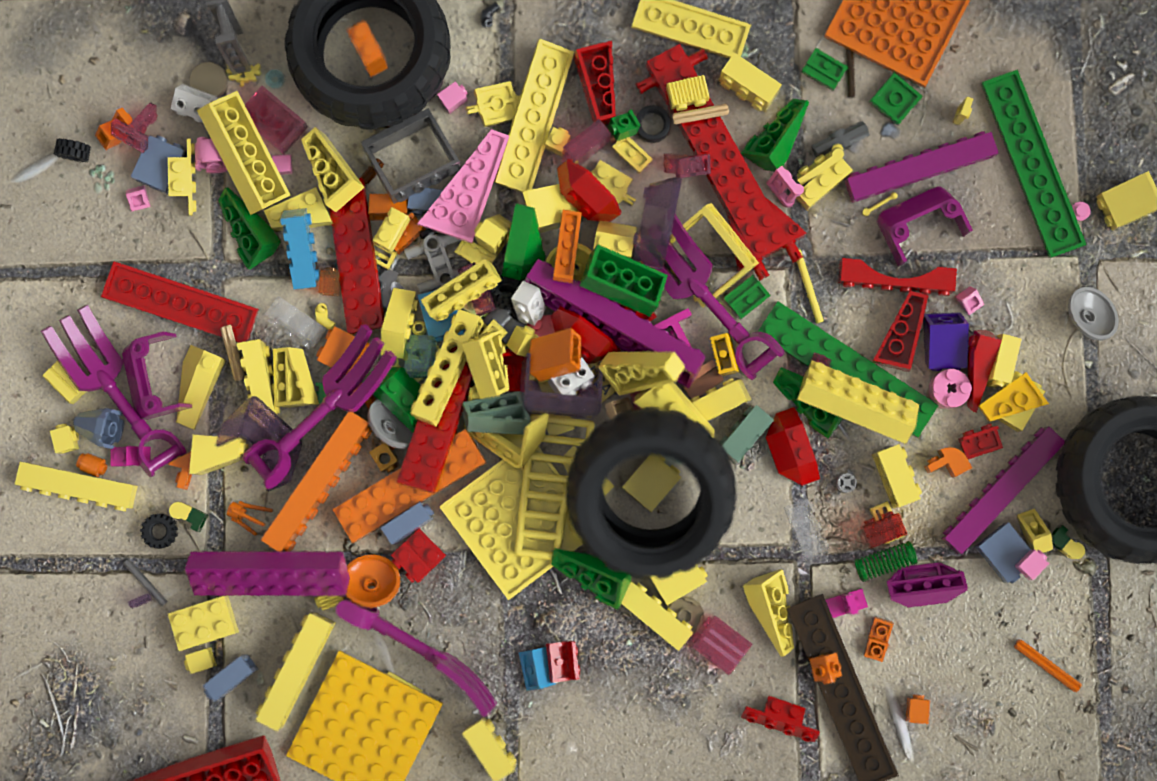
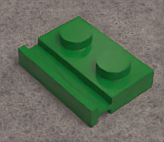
M815 48L801 73L834 91L848 66Z
M753 274L723 299L738 318L742 320L771 295Z

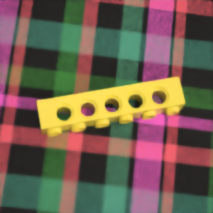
M461 309L452 317V325L444 335L443 345L441 349L437 350L436 360L427 372L426 382L421 385L420 395L411 407V414L415 419L435 427L438 425L467 361L462 343L477 337L484 324L480 316ZM466 329L463 335H458L461 330ZM453 347H458L454 353H450ZM450 364L447 370H442L444 365ZM438 381H442L438 388H434ZM429 399H434L431 405H426Z

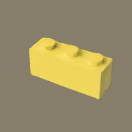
M843 158L806 184L803 187L804 192L797 196L796 199L807 211L846 179L853 170Z

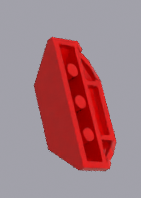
M567 159L557 167L561 194L579 212H582L581 215L587 220L611 222L621 215L622 211L619 209L615 196L588 169L573 163L570 159Z
M561 306L552 313L551 320L555 332L572 328L581 336V358L586 363H600L608 352H621L612 338L581 315L565 310Z
M795 407L776 413L765 438L778 474L800 485L819 480L820 475L817 461L803 422Z

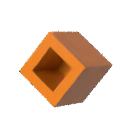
M913 694V698L907 697V722L929 724L930 700L924 699L925 695Z

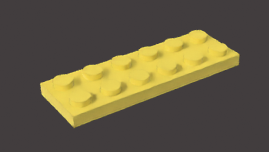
M640 0L632 24L634 29L697 49L703 48L707 52L729 59L734 52L741 57L751 24L675 0Z

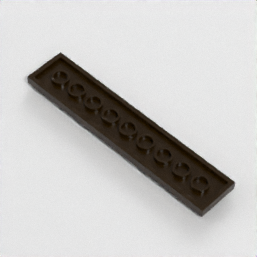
M823 594L788 607V614L810 667V658L837 653L842 676L834 678L835 682L823 684V681H818L817 683L858 781H888L899 776Z

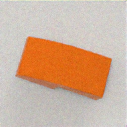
M874 616L864 657L883 662L889 645L888 640L894 625L893 622Z

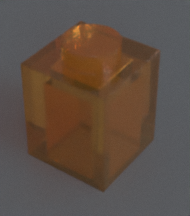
M331 267L320 270L318 293L322 296L340 297V272L337 271V268Z

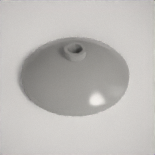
M1082 287L1073 292L1068 302V310L1075 327L1083 335L1093 340L1102 341L1113 336L1117 331L1119 321L1117 311L1111 300L1104 293L1092 287Z
M379 399L374 401L367 413L368 422L374 434L389 446L408 448L413 433Z

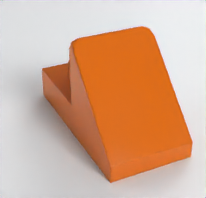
M191 452L168 463V465L182 468L181 472H178L175 482L177 483L176 487L188 490L192 474H189Z

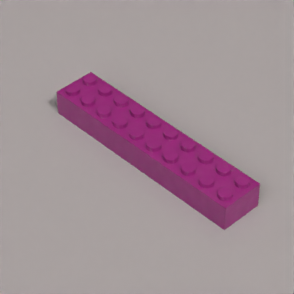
M537 260L527 275L525 282L539 287L545 306L554 311L561 306L565 310L581 315L612 338L617 348L624 352H675L685 366L676 382L688 389L690 388L706 358L699 349L691 348L683 340L669 335L666 330L658 329L650 321L636 316L633 311L620 307L617 302L608 300L597 293L579 286L581 281L573 279L572 283L553 280L554 268L546 261Z

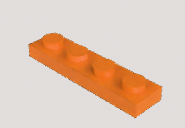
M562 211L553 280L567 283H572L582 212Z

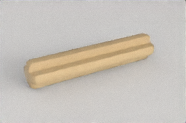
M727 104L673 113L672 119L674 124L728 115L729 109Z
M225 325L220 330L234 380L241 381L244 379L245 374L243 367H241L240 355L232 326Z

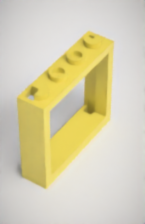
M710 203L685 222L683 227L688 231L705 216L744 265L743 269L712 293L715 298H718L758 265L759 262L714 205ZM673 234L668 237L672 244L676 241ZM656 247V249L658 250V252H659L660 255H661L660 258H661L662 260L666 261L665 258L663 257V255L661 254L660 250L658 249V247ZM693 295V299L695 302L698 301V303L703 308L706 307V305L702 302L701 299Z

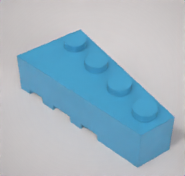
M307 208L285 210L280 221L281 225H285L283 227L284 241H288L286 253L288 260H291L289 268L293 289L317 287L318 281L321 278L320 271L315 266V262H318L317 251H313L312 244H315L314 232H310L309 225H312L311 213L307 214Z

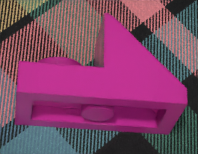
M138 446L114 447L111 449V466H140L137 460ZM143 446V454L147 461L151 460V447Z

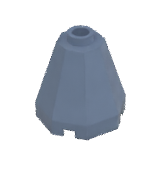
M109 408L80 412L73 421L77 433L95 445L109 449L115 447L113 445L114 442L118 443L121 440L125 423L124 420L120 419L119 415L122 416L121 411Z

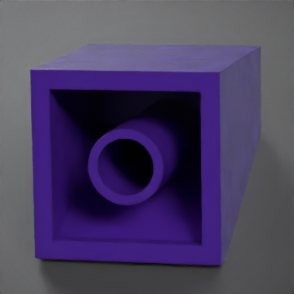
M962 313L924 314L925 364L928 369L941 371L947 368L956 370L967 368L969 323Z

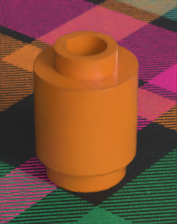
M82 453L77 460L76 466L80 468V471L92 476L100 477L107 470L106 460L90 453Z

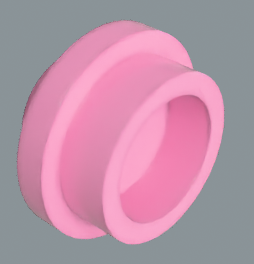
M1077 202L1072 206L1078 221H1083L1089 217L1090 207L1085 202Z

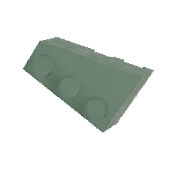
M519 391L463 402L462 418L468 432L524 435L525 427L530 424V417Z
M757 405L753 408L749 406L743 413L745 418L742 422L737 421L731 428L733 431L729 437L725 435L720 441L728 454L729 460L735 465L740 462L745 453L750 450L756 440L774 420Z

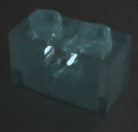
M410 335V342H407L406 347L408 360H405L404 369L411 378H427V372L436 360L437 341L431 335Z

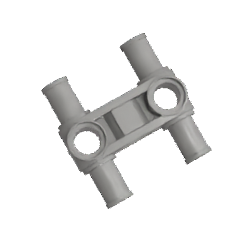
M432 234L419 241V244L404 249L408 260L422 254L427 255L433 271V279L417 284L420 294L434 291L445 285L441 283L443 276L448 275L453 280L472 267L471 264L457 270L451 267L445 248L446 245L457 242L460 239L446 234ZM431 240L438 242L437 247L434 249L428 247V243Z

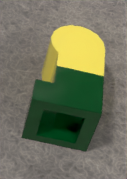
M182 502L173 503L169 509V513L173 518L183 519L192 523L190 529L196 532H201L208 518V514Z
M1058 525L1051 533L1053 546L1070 559L1082 558L1085 554L1084 546L1081 543L1074 542L1066 535L1068 529L1065 526Z

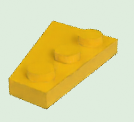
M1026 372L978 405V407L990 422L1049 403Z

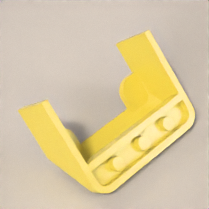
M476 385L470 388L468 401L480 399ZM545 413L526 426L524 435L469 433L472 438L515 468H520L527 463L544 439L549 415Z

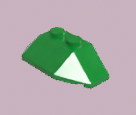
M393 367L373 394L414 433L418 420L411 414V407L420 395L421 385L403 367ZM367 374V375L365 376V378L363 379V381H362L361 383H363V382L365 381V379L369 376V374Z

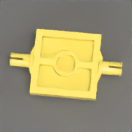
M511 81L474 90L476 105L466 107L468 115L478 112L484 127L513 121L520 95L517 96L513 91Z
M600 160L591 173L615 196L618 204L625 201L633 206V202L636 199L627 194L628 187L633 179Z

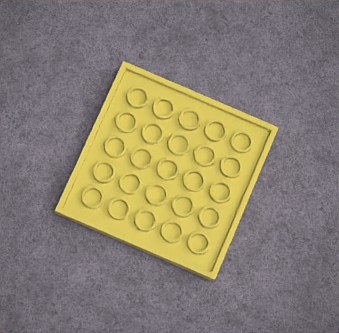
M538 446L534 453L543 452ZM501 460L439 506V508L509 600L551 569L553 565H551L552 560L523 557L514 554L524 465L520 468H515L505 460ZM532 460L531 472L560 475L551 462ZM530 479L529 491L563 495L567 483ZM528 498L527 510L559 514L561 502ZM567 510L561 549L574 551L583 543L571 524L569 510ZM526 518L525 529L556 533L557 521ZM524 537L522 549L553 552L555 540Z

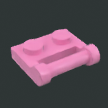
M783 166L776 169L766 183L780 202L787 208L792 207L797 196L804 192L803 186L796 184L792 179L791 173L785 170ZM787 189L791 192L789 195L785 193Z

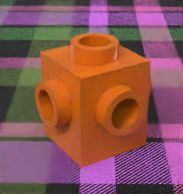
M837 653L810 658L815 682L823 681V684L835 682L834 678L842 676Z

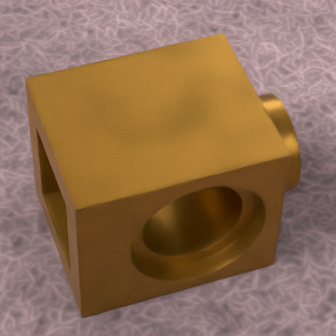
M382 443L369 452L381 472L387 471L389 473L397 468L396 464L399 463V460L386 443ZM385 453L389 454V463L382 464L380 461L381 456Z

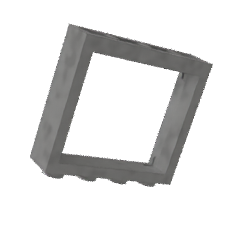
M429 108L361 142L367 158L394 204L405 201L415 193H421L425 188L436 185L449 176L456 175L461 169L458 157ZM430 126L450 162L393 190L373 154Z

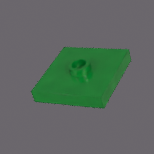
M894 72L869 102L898 126L923 96Z

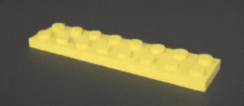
M538 39L494 183L521 193L532 190L545 149V143L550 133L574 55L573 51Z

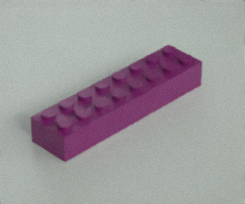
M190 552L185 567L193 594L199 596H346L350 580L343 552Z

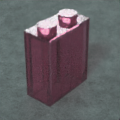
M600 119L563 147L562 155L564 162L570 159L573 163L582 165L610 143L611 133Z
M714 615L712 618L709 616L703 623L705 627L701 633L697 632L691 639V642H693L691 646L730 676L753 644Z

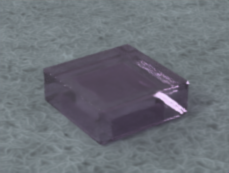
M145 594L128 601L130 608H137L151 602L153 599L150 594Z

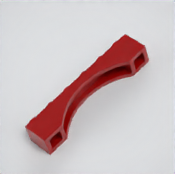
M842 258L839 265L838 283L843 284V287L849 288L854 287V285H862L863 289L881 287L883 291H892L894 288L900 289V292L903 293L916 290L926 295H929L931 292H937L939 296H949L956 290L957 268L937 267L931 272L918 277L895 278L875 271L861 259Z

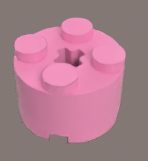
M207 137L197 138V142L194 145L195 168L198 171H201V168L206 169V173L227 172L228 170L212 139Z
M947 369L936 374L929 383L930 399L938 407L944 409H952L964 404L972 390L968 377L956 369ZM947 386H951V387H952V389H951L952 392H950V393L947 392V390H948V387H947Z

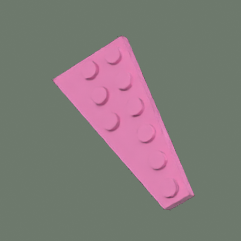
M491 129L417 225L472 244L476 233L474 230L482 217L509 135Z

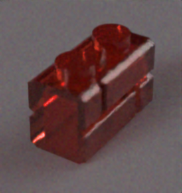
M889 511L882 514L883 518L879 520L871 518L864 521L865 525L861 526V530L869 548L877 547L907 535L899 513Z

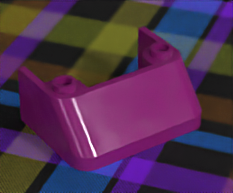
M940 186L934 187L886 209L878 215L877 224L898 267L907 261L899 243L904 242L909 237V228L906 223L940 208L945 217L949 219L954 218L963 237L973 231L960 203L945 188Z
M163 331L137 338L123 349L122 357L133 408L141 419L148 420L192 408V404L184 403L163 407L161 399L156 395H152L144 359L149 353V345L176 338L175 333Z

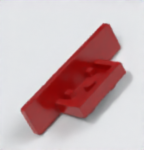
M768 696L764 712L746 706L741 715V718L746 719L750 723H758L768 729L779 730L785 735H793L806 742H815L820 734V731L802 725L806 708L772 696Z

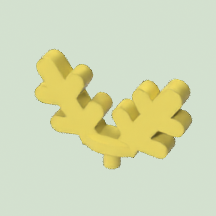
M256 64L254 67L250 65L251 71L249 73L244 72L245 78L241 77L243 73L233 75L229 67L226 69V73L232 74L229 75V80H236V82L240 83V87H244V83L257 81L255 75H261L259 71L261 66L260 64Z

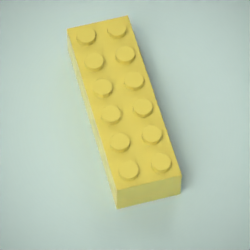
M238 91L208 103L197 110L250 215L290 196Z
M813 360L803 377L798 395V400L904 444L907 443L916 426L919 404Z
M316 612L310 613L308 616L305 615L301 622V626H303L301 632L296 633L292 640L293 648L290 651L288 650L283 658L284 666L277 670L274 676L275 683L269 686L266 691V701L260 704L256 711V715H258L256 721L275 731L284 727L336 622Z

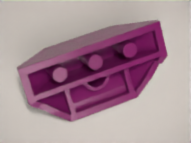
M940 562L905 566V568L901 567V570L899 569L886 583L890 600L908 608L948 603L968 590L964 572Z

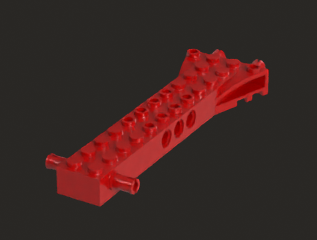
M678 44L646 61V69L650 77L636 83L637 89H640V94L656 86L672 115L673 113L714 106L709 97V101H706V104L703 106L695 107V104L687 106L685 110L676 111V109H671L666 90L667 83L698 76L694 66L708 59L707 54H704L705 50L702 48L688 56L685 54L682 46ZM721 117L677 124L727 214L729 226L759 262L753 268L758 280L761 281L763 278L770 276L762 260L782 248L786 249L792 263L802 259L803 256L795 243L803 238L806 232L764 196ZM735 255L737 272L744 268V265Z

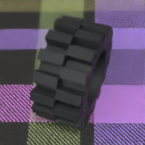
M59 138L56 139L54 155L63 159H69L70 161L84 163L89 160L91 146L79 141Z
M499 275L502 281L495 288L489 290L488 298L490 303H495L494 306L496 308L500 306L502 310L504 307L507 310H510V307L514 309L511 298L520 286L521 280ZM501 291H509L511 294H505Z
M165 514L150 515V517L145 519V522H142L141 526L143 527L140 529V532H142L141 538L151 548L162 549L169 547L171 543L175 542V537L178 536L176 533L178 527L175 525L177 523L172 520V517ZM156 524H163L166 528V534L161 539L155 538L152 534V529Z

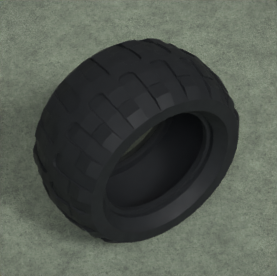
M299 0L290 13L284 43L289 72L298 90L317 112L338 124L360 127L361 129H378V127L398 125L413 114L416 115L427 106L426 104L438 93L443 84V79L450 65L451 40L445 14L436 0ZM369 7L386 9L399 15L413 30L414 45L407 64L392 79L374 86H356L341 81L326 68L324 61L326 39L333 26L342 17L352 11Z
M1130 396L1113 400L1092 410L1070 431L1064 442L1062 453L1059 454L1057 460L1056 493L1057 497L1060 498L1064 517L1086 544L1094 547L1101 554L1115 560L1134 564H1157V524L1148 528H1142L1123 520L1108 504L1101 483V472L1105 457L1119 439L1129 433H1141L1157 439V397Z
M645 407L643 410L635 411L627 410L597 426L578 447L568 472L566 486V503L571 524L589 553L594 557L597 556L609 569L615 572L620 570L629 573L630 577L644 579V576H657V579L670 578L674 573L681 571L685 573L692 570L705 557L708 558L729 530L737 500L736 480L732 464L725 448L713 437L712 432L698 421H693L679 411L660 410L658 407ZM645 454L662 455L676 460L689 470L698 484L700 493L695 506L685 518L666 528L642 529L624 522L611 510L603 492V485L607 477L619 464L632 457Z

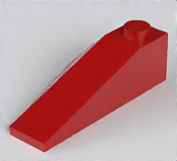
M974 330L973 335L970 336L968 341V379L972 390L967 400V407L976 413L1002 342L1000 338L987 330Z

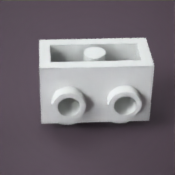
M181 84L175 88L170 109L176 111L178 115H188L193 117L195 121L203 123L197 110L217 100L218 97Z
M523 281L511 300L518 320L524 324L528 323L535 326L537 321L543 317L546 306L539 287Z
M581 358L580 371L551 378L548 383L560 401L565 398L569 400L577 394L578 390H586L592 386L595 376L584 359Z

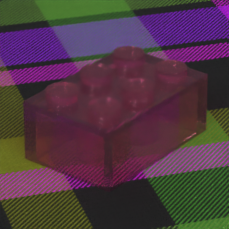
M263 85L245 104L260 136L283 155L308 128L303 119Z

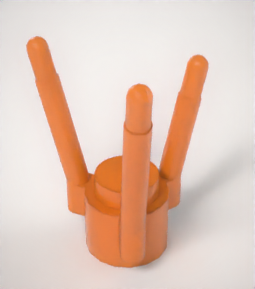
M233 501L226 515L256 536L257 532L241 520L245 518L263 527L265 523L247 515V509L244 508L273 512V509L246 504L242 501H239V503Z

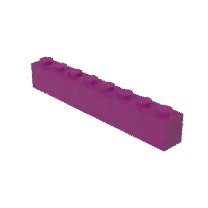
M985 131L974 134V137L967 139V137L960 138L952 145L944 143L938 146L936 150L932 151L931 148L920 152L921 155L915 157L911 154L903 157L902 161L899 162L895 160L886 162L885 166L881 168L873 166L866 169L867 172L852 173L848 175L849 178L846 179L845 185L851 202L854 203L994 158L999 152L992 132L985 134Z
M1050 426L1040 427L1034 433L1035 438L1031 442L1027 441L1021 447L1022 452L1018 456L1014 455L1008 461L1009 466L1005 470L1001 469L995 475L996 480L992 484L988 483L982 489L983 494L979 498L975 497L969 503L970 508L966 512L962 511L956 517L957 522L953 526L949 525L943 531L944 536L941 539L957 554H963L1065 444V440Z

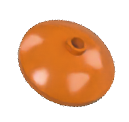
M364 555L354 559L347 565L350 580L346 597L354 604L367 608L379 607L391 601L397 594L400 587V574L398 568L386 557Z

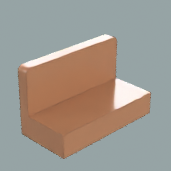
M712 359L701 367L690 388L688 389L685 386L683 388L692 399L698 395L700 397L706 391L723 382L724 379L718 373L716 363Z

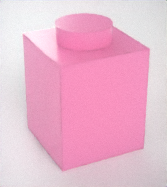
M456 81L437 94L439 101L449 114L468 101L466 89L462 84L459 86Z
M1030 550L1015 567L1028 580H1034L1049 563L1046 561L1047 556L1042 551Z

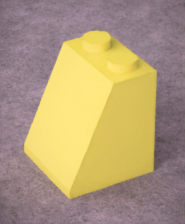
M1149 171L1096 196L1097 206L1100 210H1103L1105 223L1112 231L1157 211V187Z
M559 184L523 192L525 205L534 207L536 210L539 234L559 228L563 210L579 212L561 194Z
M599 221L593 249L599 244L631 259L637 227Z
M193 435L189 474L204 475L242 461L244 453L249 449V444H246V440L241 438Z

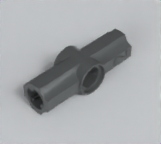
M861 121L849 128L835 131L828 138L811 146L815 158L822 154L825 156L832 151L834 144H841L844 151L850 148L852 144L869 137L868 127Z

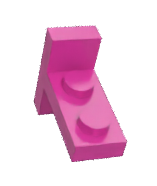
M689 308L654 325L658 329L666 330L671 328L669 333L672 337L683 340L686 345L691 347L679 324L691 317L692 314Z
M862 588L825 599L833 618L844 614L854 615L859 613L860 609L868 607Z

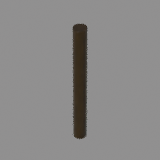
M846 48L848 98H855L854 52Z

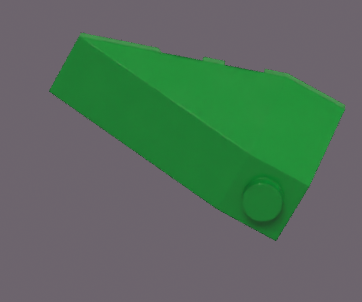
M792 99L777 113V118L771 124L767 123L763 126L765 130L758 136L754 135L741 151V155L763 170L775 172L776 169L783 166L789 158L809 104L808 100Z
M225 187L218 201L225 220L230 222L232 227V239L236 238L238 243V255L246 268L250 270L272 256L281 241L273 229L258 214L250 215L244 201L229 187Z
M517 203L515 205L502 270V276L516 280L526 279L538 259L542 262L545 261L546 255L545 251H543L542 237L539 234V224L534 207Z
M781 367L773 381L774 385L788 400H792L798 407L797 411L806 416L810 421L808 424L814 430L829 439L844 418L798 400L803 376Z
M558 548L553 550L551 565L568 578H574L580 582L584 590L588 588L596 594L595 598L618 610L631 582L629 573L620 570L615 572L609 569L597 556L594 557Z

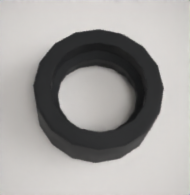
M649 105L642 108L636 115L640 123L637 135L643 141L657 143L668 135L671 125L670 116L662 107ZM651 113L658 114L664 123L662 131L656 135L647 134L641 125L642 119Z

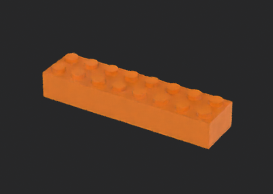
M353 412L346 414L261 541L278 552H291L297 544L295 542L296 538L304 534L308 527L306 526L307 522L315 518L319 511L317 510L319 504L325 503L330 495L328 494L330 488L336 487L341 479L339 478L341 472H345L351 465L349 461L353 455L356 456L362 448L360 444L372 434L373 431L367 421Z
M467 429L454 435L435 494L487 463ZM400 468L332 510L351 542L356 543L419 502H423L435 494L398 484L397 479Z

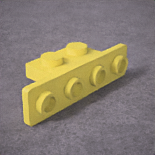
M191 139L186 140L187 157H168L169 197L188 196V216H193V212H196V200H192V193H196V182L192 181V174H195V162H191V155H195V144L191 143Z

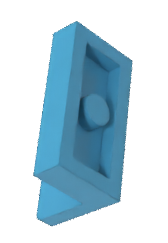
M546 647L519 652L526 691L556 684L550 683Z

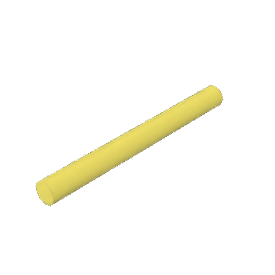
M804 258L799 261L797 260V265L816 324L824 322Z

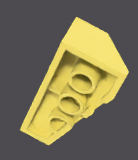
M190 345L182 364L178 403L192 404V408L177 412V423L195 430L226 362L225 359Z
M783 569L755 577L744 584L743 588L748 604L779 655L783 657L794 649L792 625L788 623L787 608L790 607L786 603V594H789L788 585Z

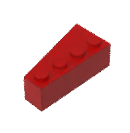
M612 40L576 49L573 56L594 127L609 124L611 118L616 117Z
M909 291L872 363L910 372L929 295Z

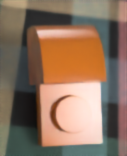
M122 107L116 110L111 121L99 125L95 136L105 150L120 144L135 131L132 126L134 123L132 117Z
M952 447L937 450L941 458L935 456L927 460L929 464L924 466L927 473H931L945 465L952 478L972 468L966 455L959 449Z

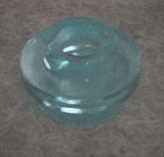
M270 70L265 76L266 84L273 89L279 88L284 83V75L279 70ZM278 77V81L272 82V78Z

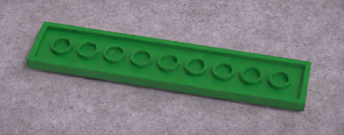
M1018 69L982 82L981 86L1049 259L1087 245Z
M777 301L758 332H764L772 336L781 345L784 352L809 367L813 360L919 404L916 426L912 432V435L915 437L920 436L938 407L935 402L875 363H872L779 301Z

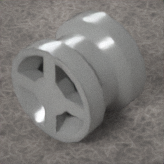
M845 473L837 477L835 484L840 492L847 493L855 489L857 481L852 474Z

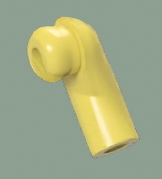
M319 303L315 308L316 322L328 330H333L336 323L328 319L327 306L324 303Z

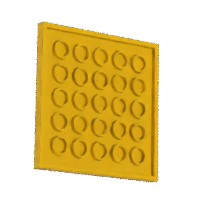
M340 650L286 756L334 781H405L443 702Z

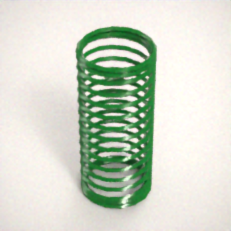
M906 541L901 545L898 544L897 547L895 545L893 548L889 547V550L885 548V551L881 550V553L877 551V554L865 555L864 558L861 557L854 560L856 570L862 582L868 581V575L870 579H873L871 571L874 578H877L876 572L879 577L881 573L885 575V571L889 574L888 567L893 573V568L897 571V566L900 570L901 565L905 568V563L909 567V561L911 565L918 563L916 552L910 541ZM899 546L902 550L903 557L899 551ZM878 553H879L880 556H881L882 563H881V561H880V559H879ZM874 555L877 557V561H878L879 567H878L877 562H876V560H875V558H874ZM870 556H871L872 559H873V563H874L875 569H874L873 564H872V562H871V560H870ZM866 558H867L868 561H869L870 568H869V566H868V564H867V562H866ZM862 559H863V561L865 562V566H866L867 572H866V570H865V568H864V566H863Z

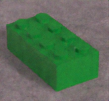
M597 244L589 256L579 286L650 317L658 308L668 275Z

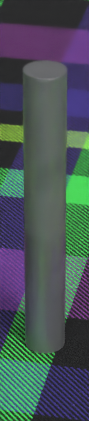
M130 559L123 563L161 606L168 602Z

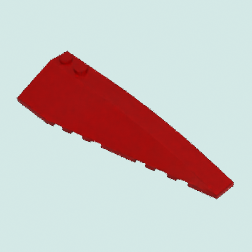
M265 735L187 759L132 781H281L272 750Z

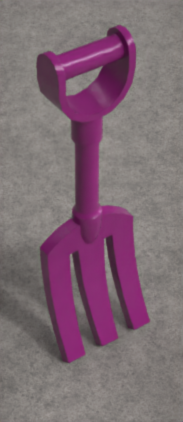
M670 211L664 217V220L682 250L696 267V271L681 256L658 225L653 226L649 233L671 269L682 282L681 284L666 269L645 239L640 238L634 243V246L648 267L668 275L664 289L673 299H683L695 295L702 300L727 328L731 337L739 344L735 353L736 363L750 380H754L757 377V372L777 356L782 357L785 352L781 345L769 334L764 332H752L749 334L741 323H737L711 294L706 283L711 275L713 264L690 237L675 212ZM756 340L765 343L769 348L748 364L743 356L744 344Z
M84 305L77 309V312L107 365H104L69 315L61 318L59 322L89 376H86L75 362L52 326H48L40 332L78 391L102 389L103 392L109 395L132 426L131 429L140 439L137 449V460L144 472L149 477H153L156 470L178 456L187 454L186 449L173 433L166 430H152L146 421L141 419L116 386L115 379L121 372L123 359L103 332L89 306ZM154 439H162L172 445V447L150 461H147L143 454V446L148 441Z
M367 325L360 326L349 347L323 376V389L326 397L323 398L322 403L277 443L268 439L261 440L244 453L243 461L246 464H251L264 480L263 485L267 489L277 486L288 474L291 466L289 452L300 443L299 440L336 407L344 411L356 412L374 393L391 369L397 356L389 350L384 352L373 371L359 386L384 346L380 338H373L361 358L348 372L372 333V330ZM278 450V463L271 470L262 460L261 456L267 451Z
M348 598L337 604L336 613L341 619L361 629H373L384 636L387 635L432 663L436 669L452 679L469 696L482 717L490 714L494 706L497 705L495 698L481 679L453 655L439 651L392 625L393 623L379 616L380 611L376 607H361L351 602Z

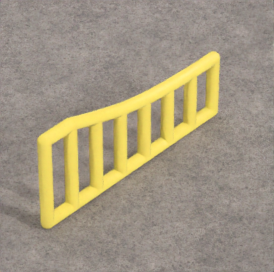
M531 414L530 424L542 415ZM549 416L547 422L550 424L585 427V439L589 437L595 426V423L591 420ZM545 435L542 442L580 446L585 439ZM533 453L524 465L514 549L516 556L552 560L553 552L522 549L524 537L555 540L554 549L562 548L568 510L566 488L562 495L529 491L530 479L567 483L568 476L531 472L532 460L571 464L574 457ZM528 498L561 502L559 514L527 510ZM526 518L557 521L556 533L525 529Z

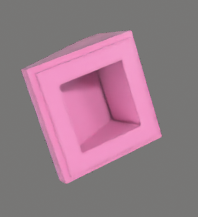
M291 155L272 156V160L280 175L293 174Z
M145 185L126 190V197L131 212L150 207Z
M971 286L956 295L957 301L968 315L984 305L978 291Z

